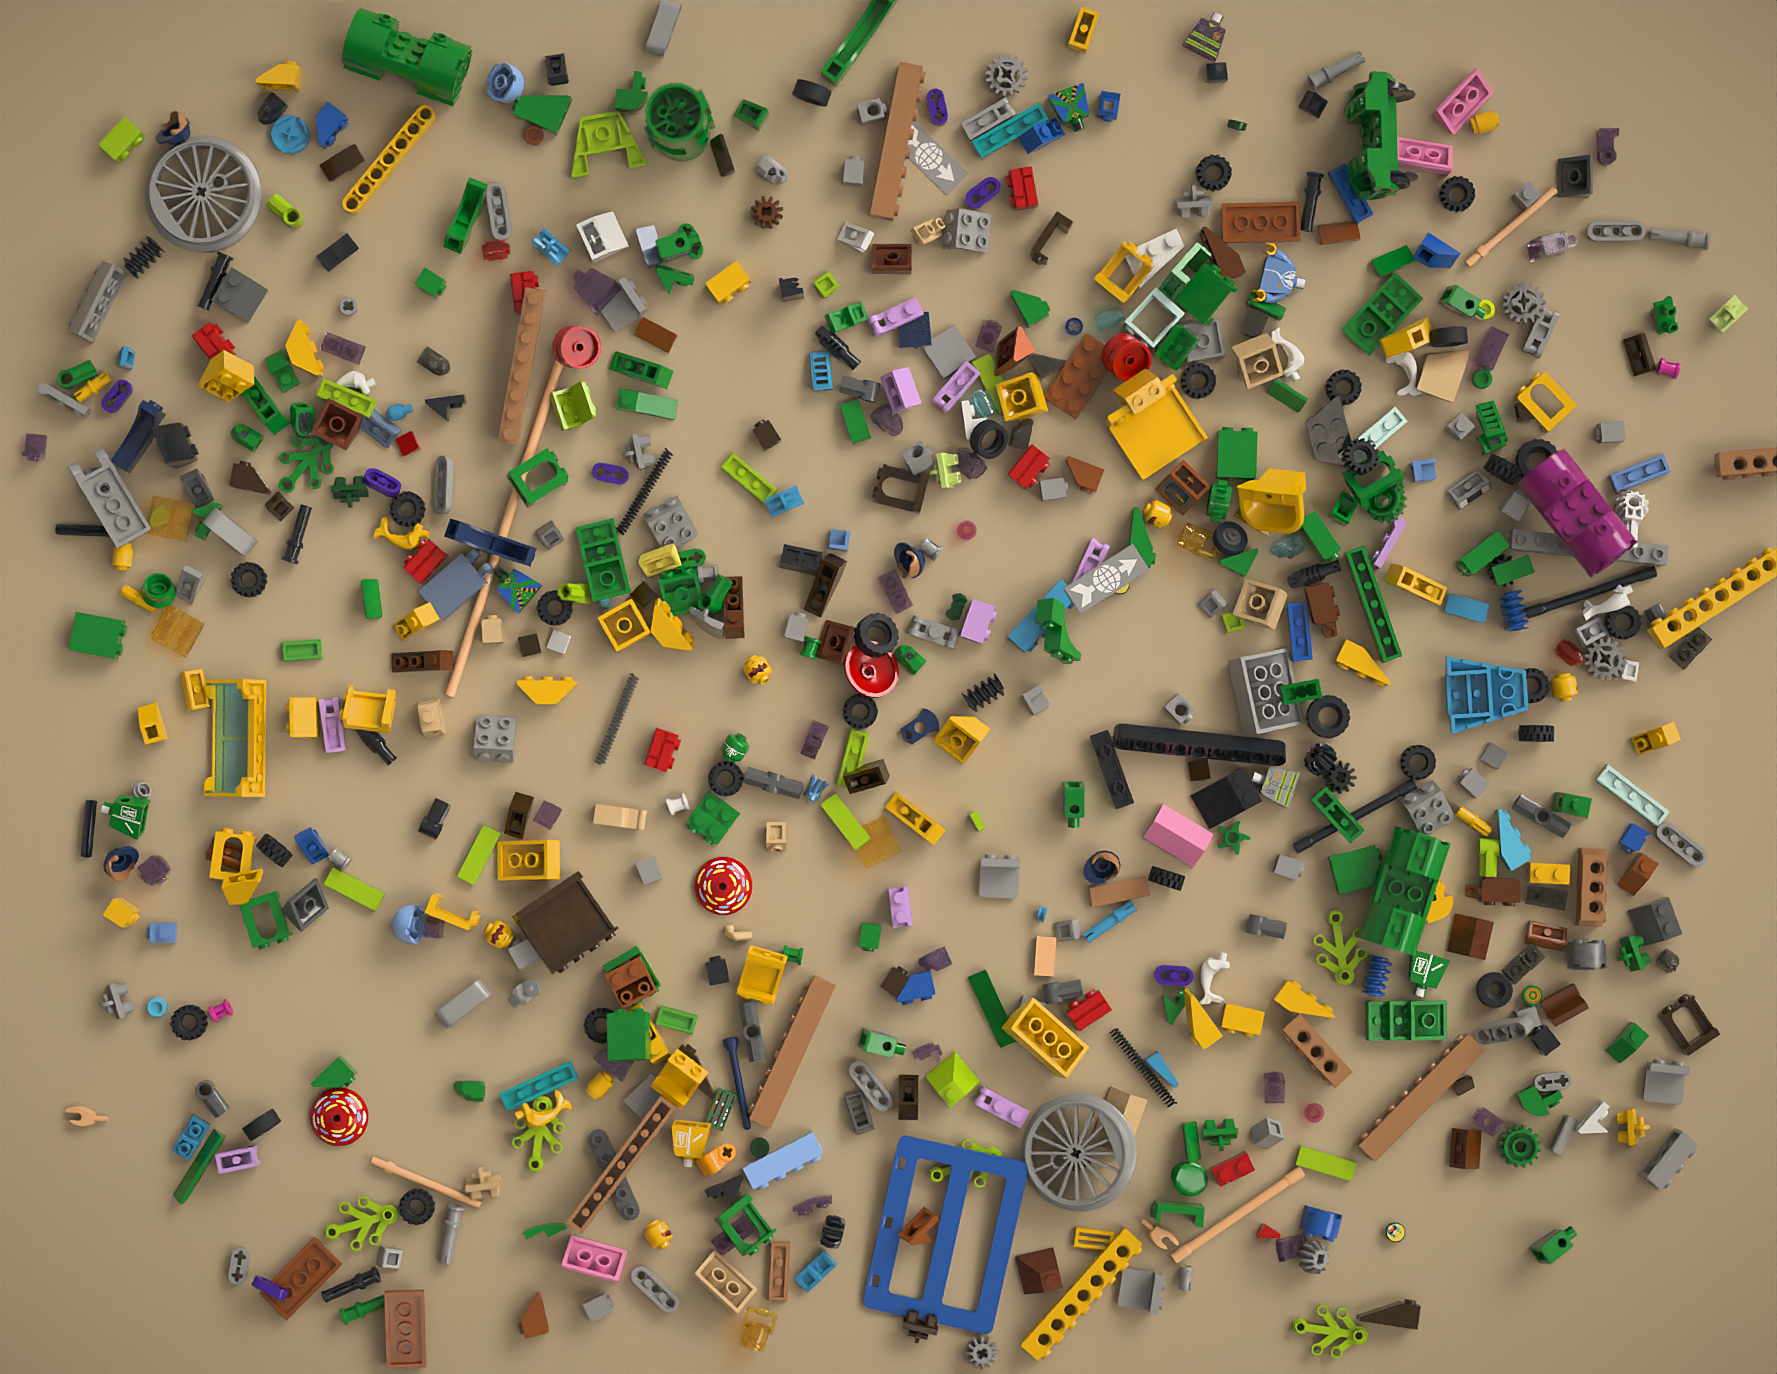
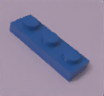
M1346 163L1327 173L1354 224L1373 215L1366 200H1357L1356 193L1349 183V178L1346 174Z
M1307 601L1287 603L1293 662L1313 660Z

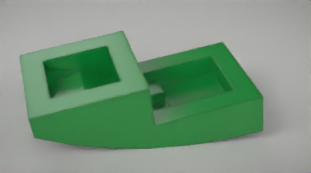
M862 302L849 305L824 316L832 334L863 323L869 318Z
M859 399L841 404L840 407L852 443L856 444L871 439Z
M545 1223L531 1227L523 1233L526 1239L545 1231L547 1237H550L566 1229L567 1226L565 1223Z

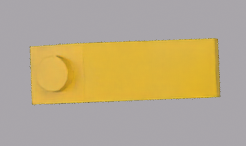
M1396 564L1390 565L1384 582L1437 605H1441L1447 591V587Z
M897 792L885 806L887 810L933 845L936 844L946 831Z
M1186 988L1184 989L1187 1026L1192 1034L1190 1039L1196 1046L1200 1044L1205 1050L1220 1039L1222 1034L1194 995Z

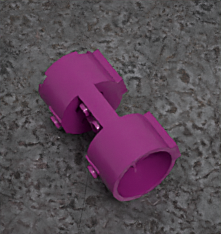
M1565 448L1547 458L1518 483L1523 493L1590 578L1594 574L1597 575L1618 560L1626 550H1630L1637 544L1638 541Z

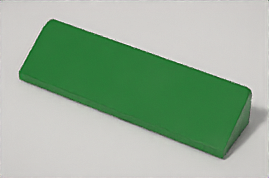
M986 969L968 976L1000 1048L1016 1042L1002 1029L1008 1017Z
M213 1129L173 1194L180 1204L188 1200L226 1138V1135L216 1129Z

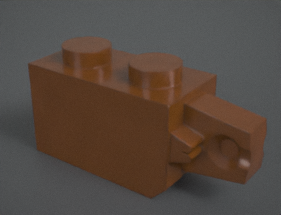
M1328 582L1305 588L1304 592L1312 623L1317 626L1320 625L1325 639L1337 636L1336 621L1338 620L1337 617L1340 616L1338 605H1334L1333 597H1335L1333 586H1329Z
M1482 878L1477 884L1465 885V897L1484 901V905L1495 906V902H1503V906H1515V903H1520L1521 879Z

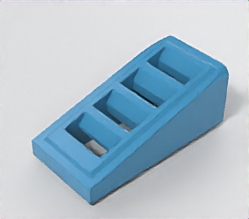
M127 346L121 347L117 367L131 370L133 368L135 351Z
M829 351L810 353L813 392L833 390ZM826 357V361L814 362V358ZM826 365L827 368L815 369V366ZM827 372V376L816 377V373ZM828 380V383L817 384L816 381Z
M1156 1051L1145 1058L1146 1062L1171 1086L1178 1087V1082L1159 1052Z

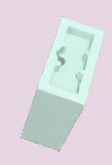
M1156 287L1124 322L1126 327L1124 329L1132 336L1135 334L1140 338V342L1153 349L1185 313ZM1152 299L1174 317L1153 342L1132 323Z

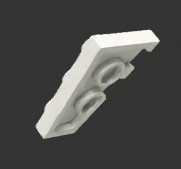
M1177 229L1138 246L1137 251L1141 255L1147 254L1153 259L1152 264L1155 265L1141 283L1139 289L1184 248ZM1130 254L1125 259L1133 276H1135L1140 270L1142 262L1136 256Z

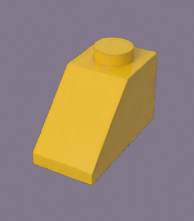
M262 869L225 875L221 888L229 905H241L249 901L260 882L263 873Z

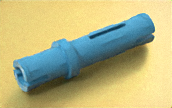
M1129 900L1125 905L1117 910L1114 909L1112 914L1082 934L1091 943V941L1119 922L1122 923L1126 917L1137 911V909L1133 906L1132 901Z

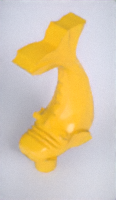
M385 516L381 520V526L375 529L373 538L376 539L384 536L397 547L414 550L421 543V537L429 538L430 531L423 530L421 524H416L413 528L414 530L405 536L390 534L388 530L389 517Z
M555 1090L556 1107L554 1109L536 1112L534 1109L529 1108L528 1104L523 1103L521 1110L515 1112V1117L517 1120L525 1118L529 1128H540L552 1121L561 1110L572 1111V1107L568 1100H563L560 1091Z

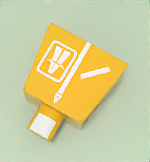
M674 1119L672 1124L674 1155L683 1157V1166L693 1167L695 1158L703 1156L711 1123Z

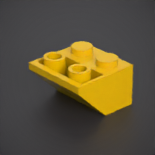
M223 350L210 360L198 387L230 402L254 385V366Z
M289 698V702H286V712L290 714V722H287V733H290V737H319L318 698Z

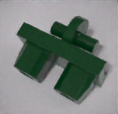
M336 477L334 486H331L333 498L340 499V503L347 502L348 508H353V502H360V497H369L367 485L363 480L364 477H353V484L346 485V478Z

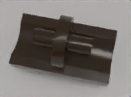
M909 1309L906 1318L904 1317L902 1328L909 1329L908 1336L915 1337L914 1343L918 1344L920 1338L927 1340L928 1334L937 1336V1315L927 1313L925 1322L918 1321L919 1311Z

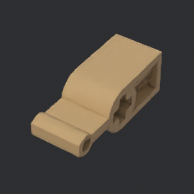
M596 804L593 823L644 830L647 811Z

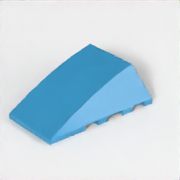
M1446 656L1445 690L1447 716L1451 734L1529 710L1525 670Z

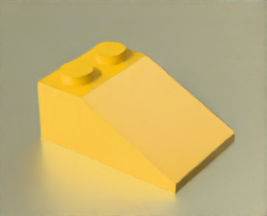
M559 840L497 842L498 881L560 880Z

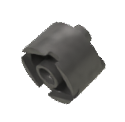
M1572 940V942H1568V945H1566L1567 969L1595 970V967H1600V969L1607 968L1606 944H1604V940H1592V942L1584 943V940Z

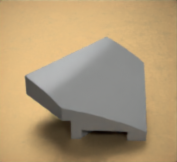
M690 607L689 611L698 625L708 634L721 639L724 632V623L708 617V609L701 611L695 607Z

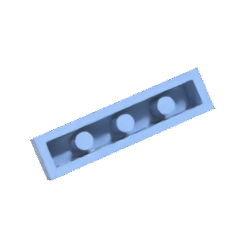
M812 1131L743 1166V1170L752 1188L758 1187L761 1190L769 1185L768 1182L775 1178L778 1181L787 1176L786 1172L790 1170L796 1172L804 1167V1163L818 1161L821 1159L820 1155L823 1154V1150Z

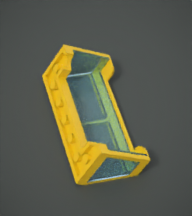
M205 679L204 692L207 698L212 699L211 777L206 778L203 783L204 796L265 797L266 680Z

